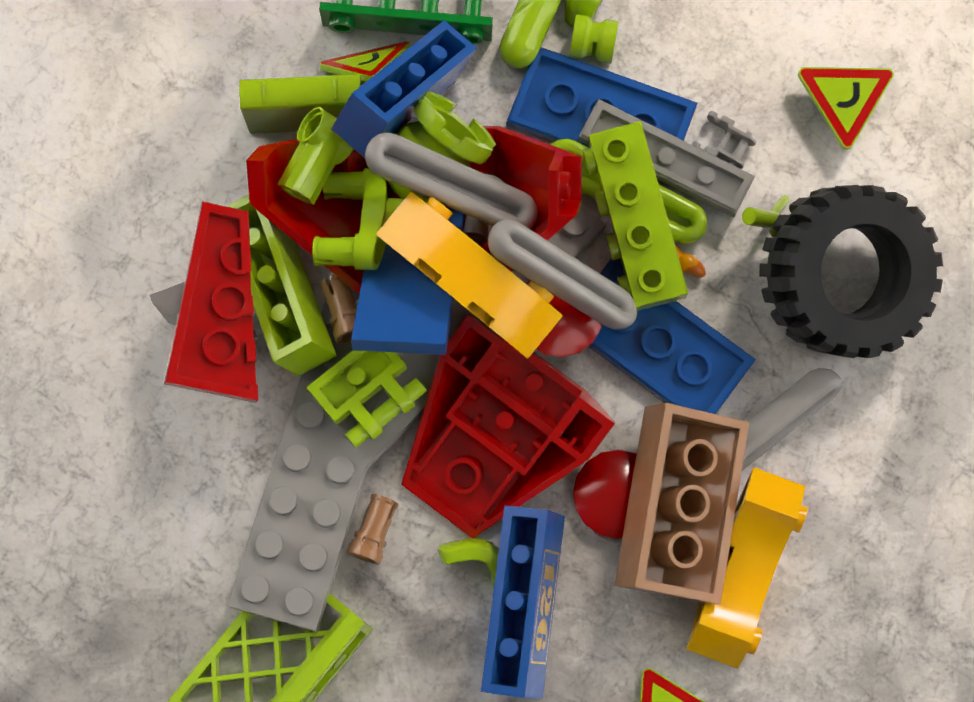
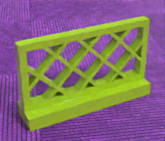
M329 593L326 605L332 606L341 616L329 630L313 632L305 629V633L281 636L280 622L272 620L273 637L250 639L249 622L255 615L242 611L173 693L168 702H185L184 700L197 685L212 684L213 702H221V683L244 680L245 702H253L252 679L276 676L277 694L270 702H315L372 632L373 628L331 593ZM241 633L242 640L234 641L236 637ZM322 638L314 648L313 639ZM306 640V659L298 667L283 668L282 643ZM274 644L275 669L252 672L250 647ZM242 648L243 673L220 676L219 658L227 649ZM211 669L212 677H204ZM292 674V676L284 684V675Z

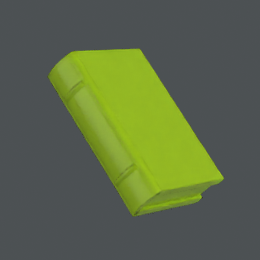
M360 74L239 80L240 109L250 134L296 132L304 117L314 108L321 107L335 118H338L351 94L362 86Z

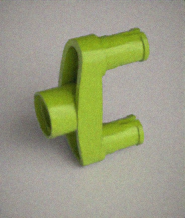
M364 168L363 172H331L323 186L324 199L363 200L360 232L356 233L355 237L321 238L320 236H315L312 251L314 265L354 266L355 270H376L381 263L387 245L376 233L405 198H388L386 179L377 176L369 168Z

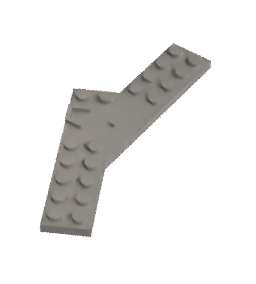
M581 202L576 217L548 241L577 259L605 231L606 224ZM512 271L524 283L529 281V279L518 272ZM351 289L352 295L357 306L360 293H356L353 289ZM326 299L321 314L337 356L302 374L227 605L236 610L313 632H318L367 470L423 414L440 359V355L397 353L407 366V369L395 378L398 384L403 388L416 377L423 384L427 392L414 401L415 407L405 415L402 412L383 426L382 430L384 432L376 439L372 440L369 438L359 447L355 448L345 436L348 431L358 424L354 417L350 414L336 426L306 388L353 350L352 343H336L333 336V327L330 324L332 316ZM455 299L453 300L448 342L468 314L474 315ZM381 389L366 401L363 406L371 414L390 397Z

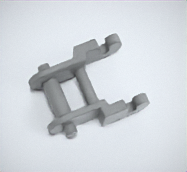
M710 111L707 119L712 124L725 130L722 142L716 149L708 146L702 149L700 148L701 144L696 141L692 145L742 169L744 163L740 159L747 146L756 145V140L752 137V133L748 131L745 133L733 127L734 120L725 115L720 119L717 117L718 114L716 112ZM731 137L739 141L733 155L724 151Z

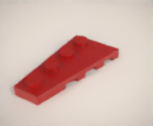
M204 201L200 205L164 381L165 385L253 403L259 401L255 369L256 344L253 332L254 307L253 296H251V253L248 211Z

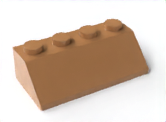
M669 403L656 404L644 408L614 586L657 595L721 604L748 435V421Z

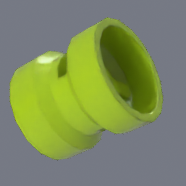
M576 14L569 57L582 59L588 55L596 57L598 62L611 64L619 21L605 19L602 22H595L589 16Z

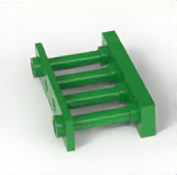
M336 0V3L320 2L319 12L322 25L339 33H351L354 29L426 35L445 20L473 45L480 44L482 41H492L493 17L481 16L482 0H465L464 15L439 13V0H422L421 11L395 9L396 0H379L378 7L353 5V0Z

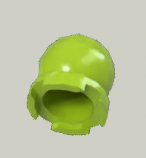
M430 91L414 106V113L419 121L405 124L394 133L470 167V161L478 164L486 162L491 156L492 148L496 145L489 132L475 118L468 125L463 119L452 112L457 104L440 94ZM388 181L391 191L401 198H406L410 192H413ZM413 192L424 202L428 201L429 198Z

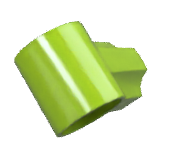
M321 107L311 110L302 120L297 131V140L300 143L277 184L281 187V190L290 196L312 205L317 200L334 166L343 162L354 149L331 130L337 118Z

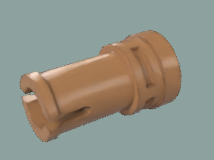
M331 275L329 280L332 285H329L328 280L324 279L320 282V288L324 293L332 316L330 324L333 327V336L336 343L349 344L352 343L351 338L357 306L350 287L336 275Z
M371 494V500L359 531H355V539H352L351 543H349L346 553L360 560L380 565L384 552L382 549L387 544L384 540L399 503L378 494Z

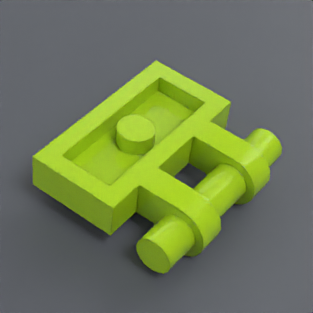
M352 350L306 387L311 396L336 426L350 414L354 417L358 424L348 431L345 436L355 448L359 447L369 438L372 440L376 439L384 432L382 430L383 426L402 412L404 415L415 407L414 401L427 392L423 384L416 377L403 388L398 384L395 378L404 372L407 366L396 352ZM383 389L390 398L370 414L363 404Z

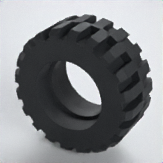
M844 185L821 188L810 192L809 197L798 198L789 205L791 214L779 215L773 223V229L778 232L775 238L766 237L762 250L769 253L767 264L760 263L759 277H767L768 287L761 289L764 302L773 303L776 307L770 313L775 323L788 327L786 335L795 342L806 344L808 349L825 354L853 359L855 357L873 358L879 357L882 351L893 352L902 347L904 344L902 336L914 338L923 329V325L919 322L922 317H931L936 307V304L931 302L934 292L941 293L943 279H937V267L943 266L942 252H935L933 243L938 242V237L933 227H924L922 225L926 220L924 213L917 206L906 207L908 200L903 195L897 192H886L884 187L874 185ZM852 228L859 230L872 243L878 257L879 277L876 288L869 300L858 310L845 314L839 312L830 303L823 290L821 265L824 254L833 239L842 231Z

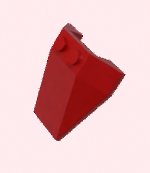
M468 314L449 340L446 355H440L401 485L473 539L503 518L504 506L520 507L589 460L616 422L583 387L536 352H533L529 358H526L479 318Z

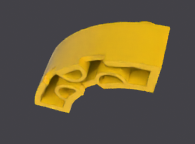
M410 192L376 235L521 354L529 358L563 316L549 304L554 296L548 290L532 281L526 285L498 260L448 221L453 213L434 197H430L427 202H424L413 192Z
M753 467L736 504L721 604L700 602L686 650L737 669L746 653L755 654L763 632L762 628L756 626L776 567L792 531L799 533L807 516L808 507L802 505L806 486Z

